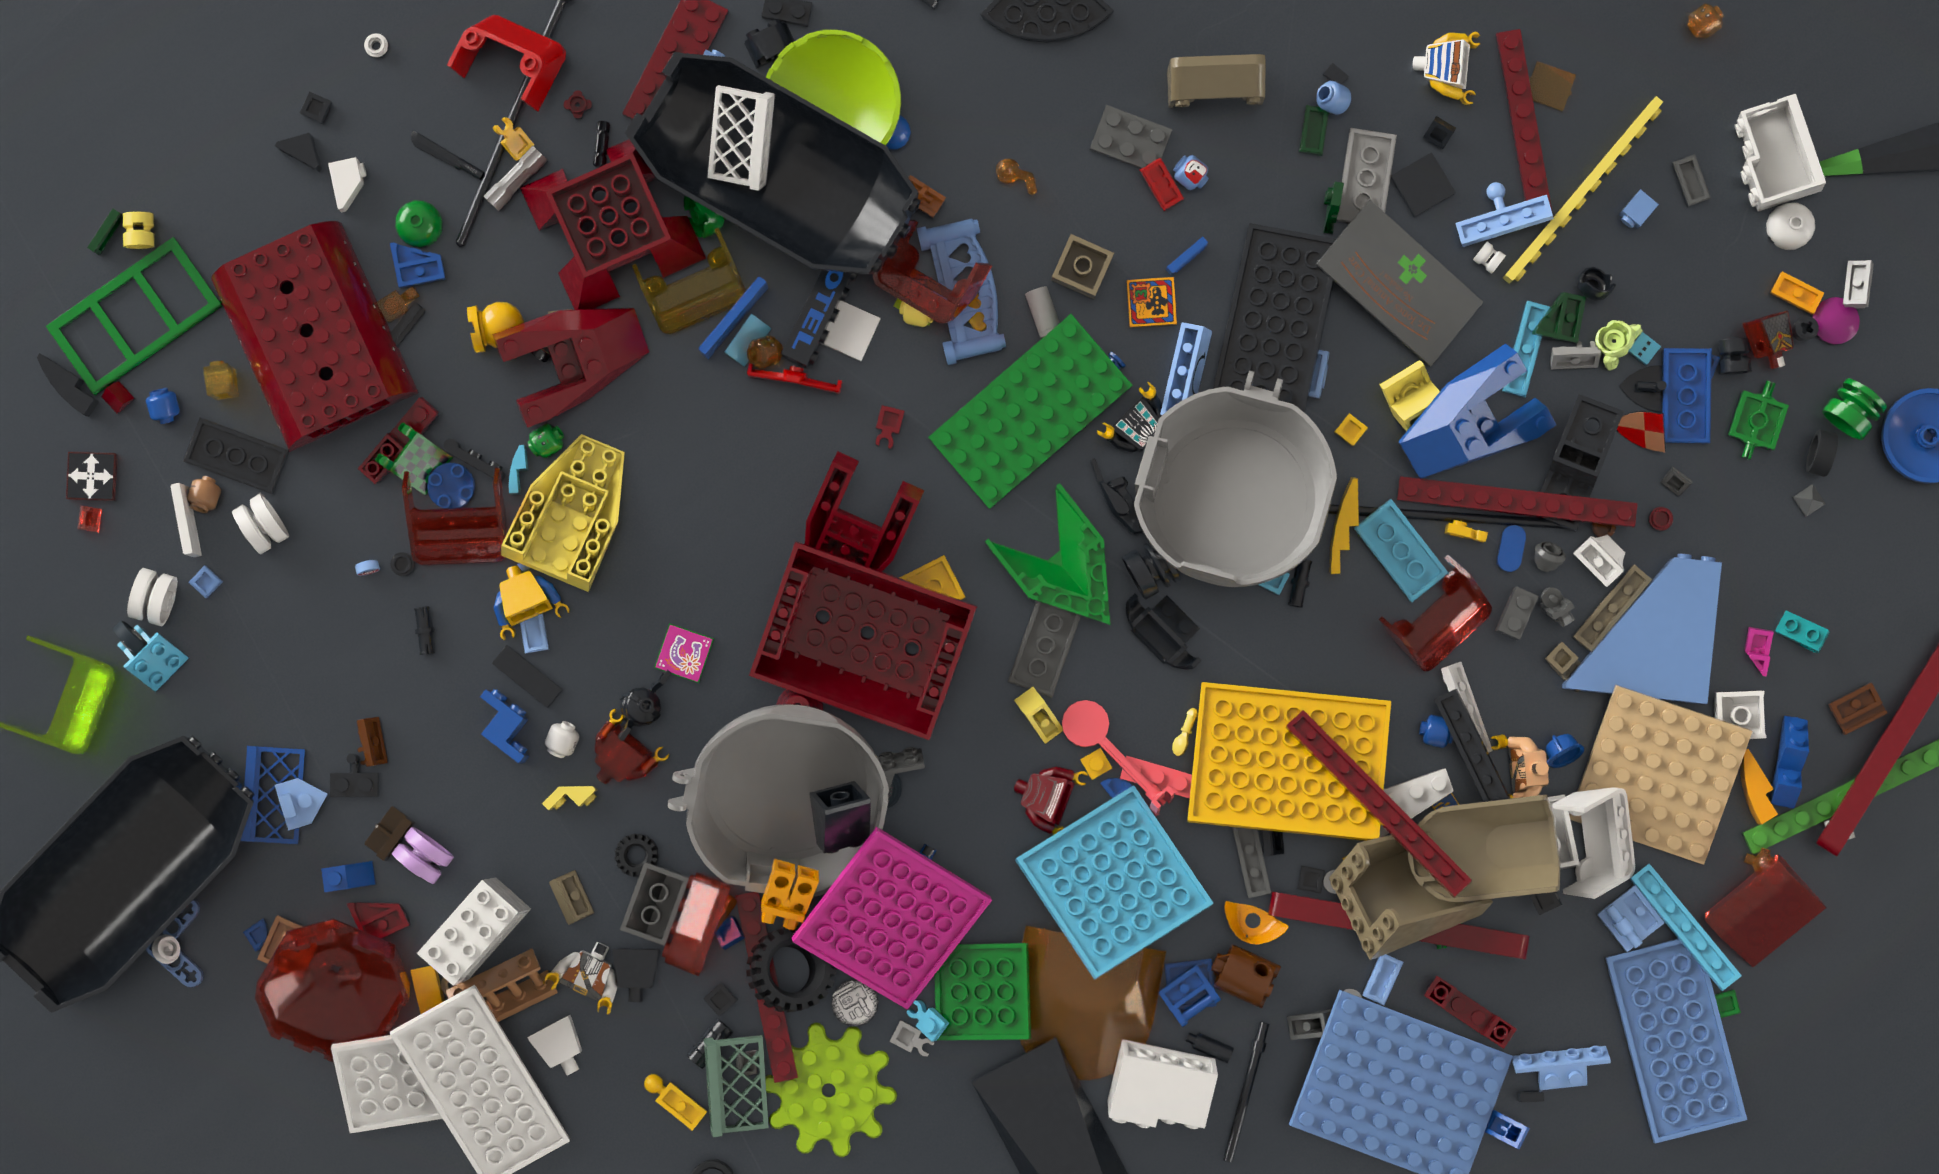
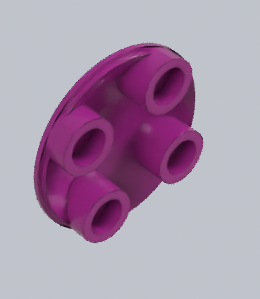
M1839 297L1828 298L1822 301L1812 317L1819 325L1818 338L1830 344H1842L1854 337L1859 328L1860 319L1857 309L1854 307H1844L1843 298Z

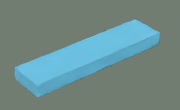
M1526 301L1513 350L1518 353L1527 371L1504 386L1502 392L1523 398L1526 397L1542 336L1533 335L1532 332L1549 310V306Z

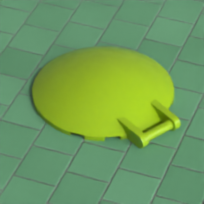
M821 30L806 34L785 47L768 70L766 78L884 145H887L895 132L901 111V91L898 77L885 54L869 40L859 35L842 30Z

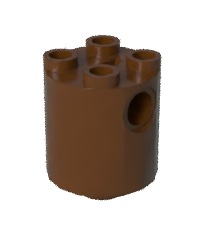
M1232 944L1227 954L1222 955L1218 953L1212 964L1211 971L1216 976L1213 987L1262 1008L1266 998L1270 996L1274 984L1272 982L1274 978L1276 979L1281 966Z

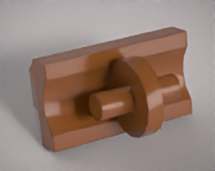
M910 175L908 178L917 189L918 199L921 200L918 209L934 218L946 197Z

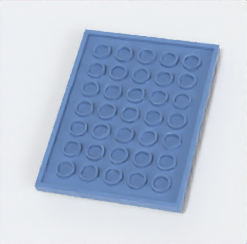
M1339 990L1289 1125L1418 1174H1469L1513 1056Z

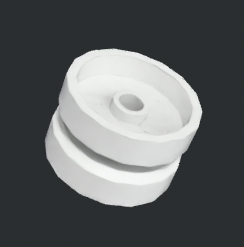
M259 493L250 499L252 511L247 506L241 505L234 509L232 514L245 538L261 555L271 549V541L268 535L272 540L280 543L289 537V533L272 505L263 494Z
M142 568L136 576L131 589L127 608L128 617L142 621L147 616L149 623L163 626L173 607L177 591V577L162 574L158 578L156 571Z

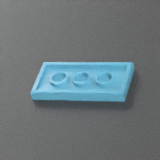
M1389 499L1362 520L1359 526L1353 527L1410 602L1416 600L1449 574L1392 499Z

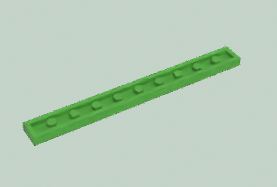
M1939 739L1899 757L1875 796L1938 767ZM1855 779L1794 807V809L1792 808L1773 817L1764 824H1759L1742 832L1751 854L1758 853L1831 818Z

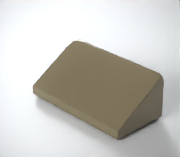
M575 870L549 882L568 925L594 914Z

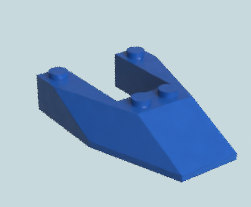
M1506 343L1448 382L1398 441L1420 479L1492 456L1537 439L1556 426L1548 408L1536 398L1497 423L1485 399L1527 371L1518 353Z

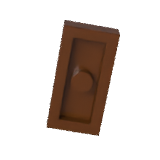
M379 717L356 720L358 734L363 746L357 750L358 752H364L365 760L360 761V764L369 767L388 763Z

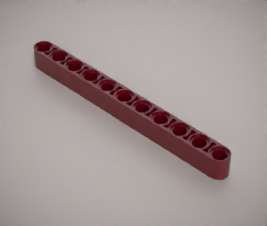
M1939 644L1816 842L1818 846L1836 857L1841 852L1939 693Z
M1272 892L1268 915L1353 930L1351 921L1346 911L1342 908L1341 903L1279 892ZM1458 924L1419 941L1526 959L1530 936Z

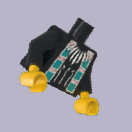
M1147 382L1150 386L1147 392H1144L1141 387L1139 388V392L1144 397L1138 400L1113 426L1104 422L1103 425L1106 426V432L1102 433L1097 430V434L1106 438L1116 449L1131 453L1141 452L1146 447L1148 437H1154L1158 420L1162 416L1160 414L1162 403L1156 394V388L1150 382Z

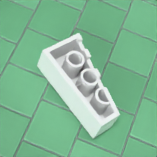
M1440 769L1385 788L1383 791L1412 819L1452 793L1453 788L1446 769ZM1381 824L1379 838L1389 834Z

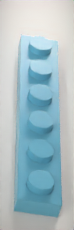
M1650 864L1630 878L1632 883L1636 885L1650 905L1721 991L1725 990L1742 976Z

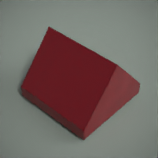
M120 381L108 386L101 396L116 414H119L135 399Z

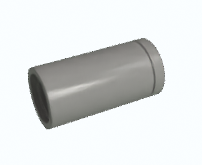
M1047 286L1025 293L1040 339L1060 323Z

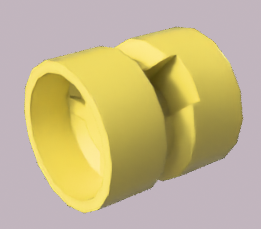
M150 212L123 213V227L126 229V232L123 233V247L129 249L155 247L154 233L151 232V229L154 227V214ZM133 227H144V230H133Z

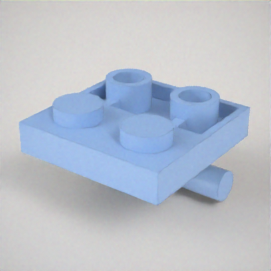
M1636 885L1630 887L1597 913V916L1626 952L1630 951L1633 947L1637 948L1643 943L1642 940L1664 924V921Z

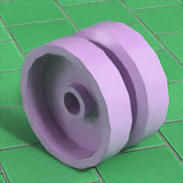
M411 827L404 837L414 849L405 844H398L392 855L409 871L427 882L435 884L441 876V872L432 862L441 867H447L454 856L434 839L419 829Z

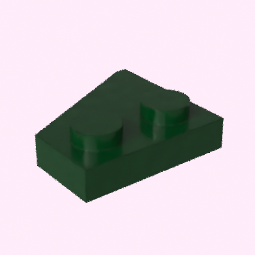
M1335 181L1332 187H1328L1325 192L1324 205L1328 206L1323 233L1333 235L1334 224L1336 223L1341 206L1344 187L1342 182Z
M1566 292L1561 293L1535 327L1532 334L1573 344L1578 343L1586 297Z

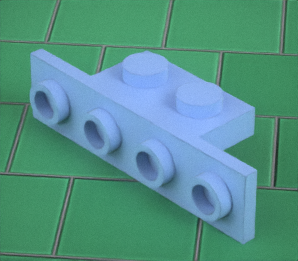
M1592 1046L1590 1048H1570L1562 1051H1545L1534 1054L1524 1053L1513 1056L1512 1063L1515 1073L1538 1071L1539 1089L1549 1090L1586 1086L1587 1066L1609 1064L1611 1059L1606 1046Z

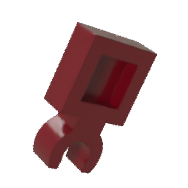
M884 405L881 406L876 429L882 430V433L876 438V446L880 445L881 439L886 438L889 440L888 449L893 447L892 433L899 434L905 411Z

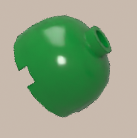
M684 197V210H689L692 218L689 217V221L697 237L706 238L719 232L724 225L725 218L692 199Z
M414 200L406 203L399 209L396 215L395 228L398 236L406 244L419 248L430 246L436 242L443 231V224L440 212L432 204L426 201Z

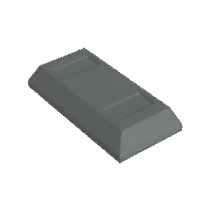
M1695 155L1673 162L1688 206L1711 199Z

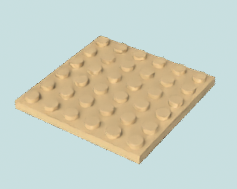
M1615 685L1577 792L1612 787L1624 789L1628 798L1633 841L1704 865L1753 731ZM1569 813L1570 820L1582 823L1581 815L1573 816Z

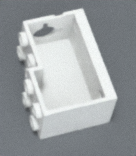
M1796 94L1778 99L1773 103L1768 102L1740 112L1735 129L1738 137L1743 138L1745 146H1742L1746 158L1743 171H1741V177L1744 185H1749L1750 193L1748 197L1752 207L1756 206L1759 212L1822 191L1826 180Z
M1122 1039L1107 1100L1109 1118L1118 1123L1132 1122L1141 1128H1149L1150 1126L1156 1128L1158 1119L1167 1124L1181 1123L1190 1129L1205 1128L1218 1077L1215 1059Z

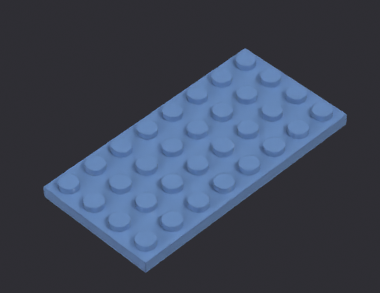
M1679 939L1605 957L1653 1143L1747 1120L1710 976Z

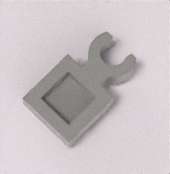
M900 1020L890 1040L891 1043L910 1053L913 1047H916L918 1052L925 1057H928L929 1053L922 1049V1045L924 1043L934 1045L935 1043L928 1038L921 1039L919 1037L921 1031Z

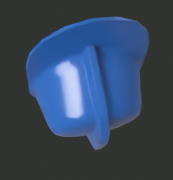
M1570 734L1552 735V740L1546 746L1548 756L1546 762L1553 768L1567 766L1583 754L1584 747Z

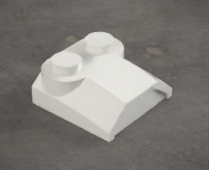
M1764 691L1716 692L1714 697V718L1752 730L1750 739L1766 738Z

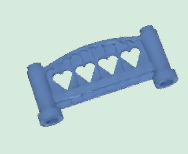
M968 219L926 229V226L917 228L921 251L931 249L950 331L951 341L942 342L947 365L956 364V360L996 352L1006 348L1004 334L997 332L998 300L993 274L984 251L976 239V234L980 233L978 220ZM966 244L969 247L967 253L971 256V260L968 263H963L949 256L959 245ZM968 266L974 269L972 276L975 277L976 283L973 286L954 280ZM973 289L979 292L977 299L981 301V306L978 309L959 303ZM977 312H981L984 314L983 322L987 327L985 331L980 332L964 325Z

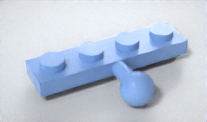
M1498 182L1491 183L1487 188V196L1494 201L1496 211L1456 223L1462 246L1466 247L1554 219L1547 195L1505 207L1503 200L1506 192L1505 187Z

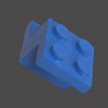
M485 689L480 697L499 712L481 735L518 764H524L530 757L526 754L528 749L517 741L512 742V740L529 720L524 716L527 712L516 704L512 703V705H509L505 702L508 698L500 691Z

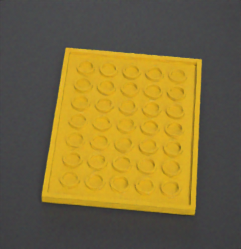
M1202 682L1187 822L1366 841L1379 838L1380 823L1286 729V725L1304 710L1384 790L1391 701Z

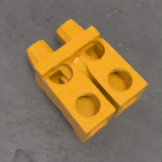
M774 858L768 884L761 900V921L774 924L776 916L783 917V927L790 930H795L799 922L803 923L819 883V870L798 865L795 872V864Z

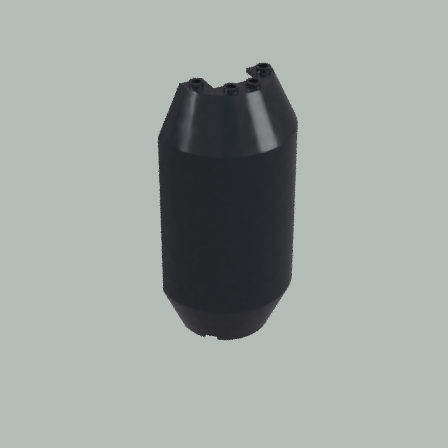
M673 53L662 71L666 79L643 116L636 113L625 131V134L655 177L667 186L813 270L878 274L887 258L892 259L898 250L897 243L900 238L904 239L911 228L908 223L921 202L918 199L917 189L887 146L733 58ZM718 85L761 94L765 92L775 94L766 185L759 191L750 189V186L708 178L715 91ZM722 93L721 101L729 108L735 101L730 94ZM745 98L741 101L749 112L755 110L756 99ZM738 105L729 110L737 122L745 117V114ZM725 114L720 117L719 123L725 131L733 126ZM748 118L739 124L747 135L753 132V125ZM736 128L727 133L735 145L743 140V137ZM723 137L718 140L717 146L723 154L731 148ZM746 141L738 146V149L745 158L751 155V148ZM733 150L725 156L733 167L741 162ZM721 159L716 162V173L725 174L729 171ZM744 164L735 169L741 178H749V171Z
M181 736L130 756L0 891V962L4 961L36 992L34 997L51 1013L106 991L235 857L254 803L252 797L255 794L238 781L241 777L232 768L227 770L221 764L223 762L222 758L214 751L209 754L201 747L202 744L194 736L190 738Z

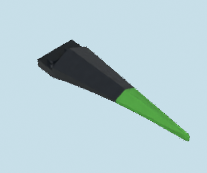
M1937 122L1820 161L1823 175L1939 171V123Z

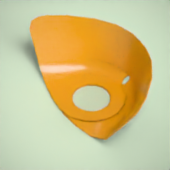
M1229 901L1225 902V914L1230 928L1244 942L1258 945L1267 943L1280 937L1288 929L1287 924L1268 915L1266 911L1260 908ZM1250 913H1256L1260 917V924L1256 928L1248 927L1245 922L1247 915Z

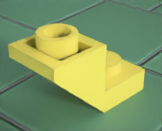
M595 786L558 787L542 804L548 810L553 808L558 810L567 801L564 797L568 795L579 807L583 804L588 806L597 797L594 793L598 789Z

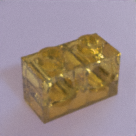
M213 361L209 363L210 366L203 367L206 391L209 397L215 400L240 397L235 368L228 365V363H224V361Z

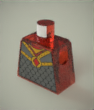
M1779 312L1742 323L1754 356L1756 358L1768 356L1771 369L1785 366L1782 352L1793 349L1794 346L1789 312Z

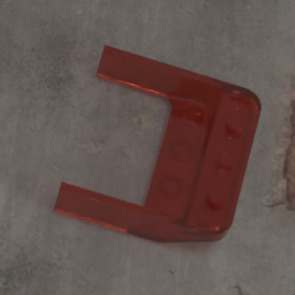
M495 468L493 480L496 506L481 508L419 510L414 506L409 471L404 472L402 493L411 556L416 563L421 565L499 562L505 558L501 556V545L506 537V514L500 468Z

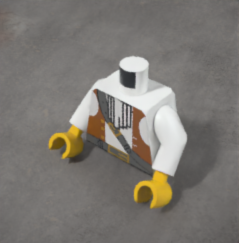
M596 942L591 954L584 950L580 951V953L573 952L558 962L551 973L546 975L543 984H545L546 980H552L554 984L551 990H554L559 982L597 1001V1012H599L601 1006H606L608 1008L607 1015L610 1014L618 987L616 972L612 969L613 964L604 960L609 947Z

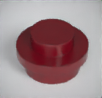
M1658 507L1650 513L1649 522L1654 529L1663 531L1672 525L1673 515L1669 509Z

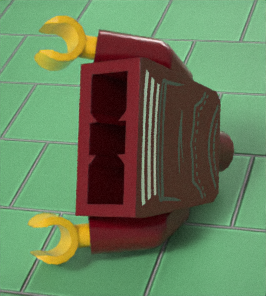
M1056 766L1043 769L1039 774L1032 773L1029 782L1021 779L1017 780L1014 792L1023 795L1021 805L1026 808L1025 814L1035 827L1048 834L1053 833V835L1065 828L1063 826L1055 827V824L1059 825L1074 784L1078 786L1086 785V783H1081L1078 780L1080 774L1088 776L1085 771L1074 773L1073 770Z

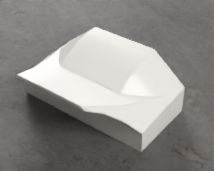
M1609 535L1597 538L1591 536L1573 553L1606 587L1624 571L1623 559L1625 552Z

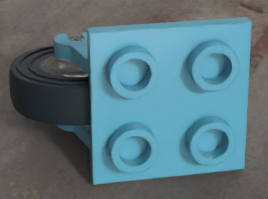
M120 621L113 628L114 633L121 640L117 644L118 647L130 659L124 665V668L155 692L188 659L187 655L158 632L151 637L138 624L133 628L124 621Z

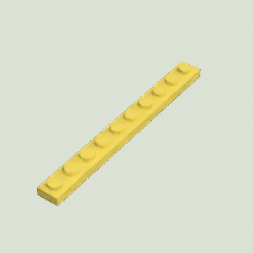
M1656 96L1557 212L1554 219L1546 225L1503 276L1506 282L1510 284L1514 279L1518 282L1527 272L1524 269L1527 263L1530 261L1533 264L1542 254L1539 249L1545 243L1548 246L1557 235L1554 231L1559 226L1565 227L1572 218L1569 215L1574 208L1577 210L1581 208L1587 200L1584 197L1589 190L1594 192L1602 183L1599 180L1602 174L1605 172L1608 175L1617 165L1614 160L1620 154L1623 157L1632 147L1629 142L1634 136L1639 139L1647 129L1644 126L1649 119L1654 121L1662 110L1659 108L1663 103L1661 99Z

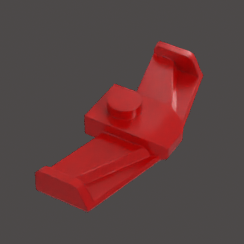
M749 363L747 375L749 378L790 382L836 394L841 393L842 380H838L837 385L810 379L807 373H803V368L790 366L789 370L784 369L783 373L753 369L754 365L752 363Z

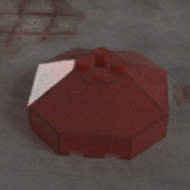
M333 918L286 932L257 981L255 1000L271 1037L278 1040L282 1037L293 1041V1046L309 1053L312 1050L324 1054V1059L334 1062L331 1051L332 1044L381 1037L390 1032L398 1019L400 1010L409 1001L410 981L394 944ZM332 964L342 967L338 973H335L333 970L329 971Z

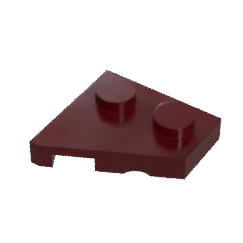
M351 902L347 904L366 946L410 926L400 903Z

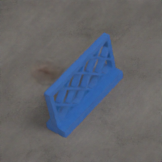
M247 746L244 785L255 795L252 797L254 803L241 841L298 844L299 828L294 829V839H283L277 830L286 824V821L276 829L267 821L266 818L276 809L283 817L284 815L279 808L281 806L280 803L276 805L268 796L275 789V785L265 793L259 786V779L268 773L276 784H280L290 775L296 779L297 776L293 772L299 768L298 778L303 781L305 749ZM261 752H272L278 760L267 769L261 763ZM275 752L285 754L280 758ZM289 753L300 754L299 764L293 770H290L282 761ZM281 762L289 773L278 782L269 771ZM260 765H261L262 768L265 770V772H263L261 775H260ZM260 790L264 795L258 799V791ZM264 797L274 806L265 816L257 809L258 802ZM257 813H258V815H259L262 819H260V820L256 823V818H257ZM263 820L273 830L266 837H255L256 826ZM275 833L279 838L269 837H271Z

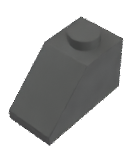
M1331 1010L1287 1016L1291 1040L1322 1037Z

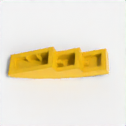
M1356 477L1350 478L1334 522L1330 545V574H1340V550H1350L1349 526H1359L1358 478Z

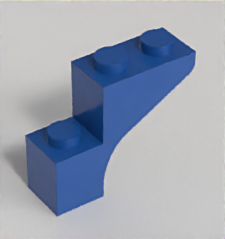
M1790 716L1783 717L1777 766L1771 784L1773 790L1770 791V802L1773 805L1793 809L1796 805L1802 789L1801 771L1809 753L1808 720Z

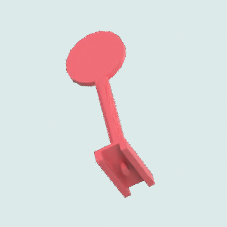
M1083 700L1075 702L1068 707L1063 716L1062 728L1063 733L1070 742L1081 747H1091L1099 744L1146 792L1145 795L1151 800L1150 810L1155 817L1159 814L1161 805L1163 806L1166 801L1169 804L1173 801L1175 792L1169 786L1162 791L1156 785L1153 786L1106 738L1109 719L1102 706L1093 701Z

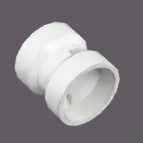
M1487 241L1473 260L1477 264H1483L1486 270L1492 274L1506 255L1501 251L1494 250L1493 245ZM1494 253V256L1491 258V260H1490V261L1488 262V264H1487V263H1486L1487 260H1488V259L1490 258V256Z

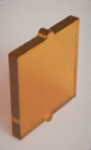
M1537 61L1532 76L1529 77L1533 101L1563 112L1567 98L1572 94L1570 90L1576 74Z

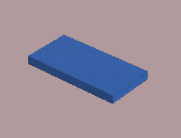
M758 277L701 344L699 351L706 359L709 360L766 292L768 285L764 279Z
M1663 348V381L1667 385L1662 390L1665 443H1710L1712 349Z

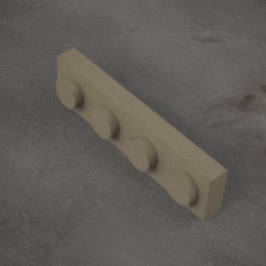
M1635 564L1632 565L1572 637L1588 651L1592 652L1652 579Z

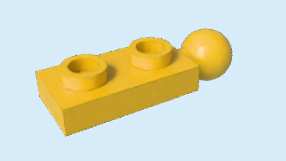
M651 1074L646 1077L644 1081L645 1089L650 1093L659 1094L655 1101L693 1131L708 1111L672 1082L665 1087L659 1075Z

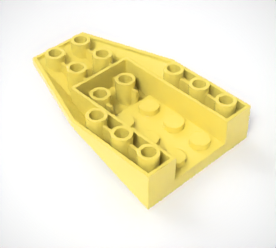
M581 434L530 485L501 545V556L589 592L618 524L625 452Z

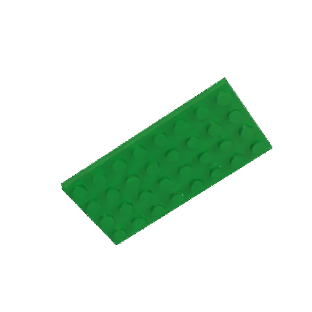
M1070 314L928 438L985 505L991 509L1133 385L1078 320Z

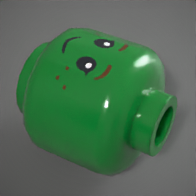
M545 423L529 434L528 446L535 456L548 458L562 449L564 434L558 426L554 427L549 423Z

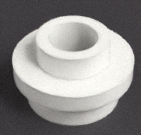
M371 34L366 38L364 48L370 56L381 57L388 50V42L381 34ZM375 42L381 44L378 50H374L372 47Z

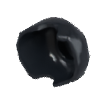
M1596 267L1586 268L1578 278V286L1582 294L1594 301L1604 300L1612 293L1616 284H1612L1611 274H1605V272Z

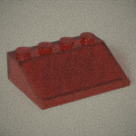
M1777 854L1707 911L1704 920L1722 940L1752 967H1755L1826 909V906L1787 862Z

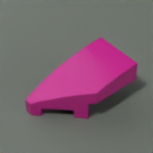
M1749 627L1745 651L1762 676L1766 677L1774 632Z

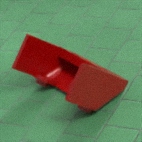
M491 15L466 29L447 66L460 77L465 78L479 49L484 45L487 38L523 53L524 56L520 62V70L531 80L521 100L538 112L566 58L565 48L550 38L498 15Z

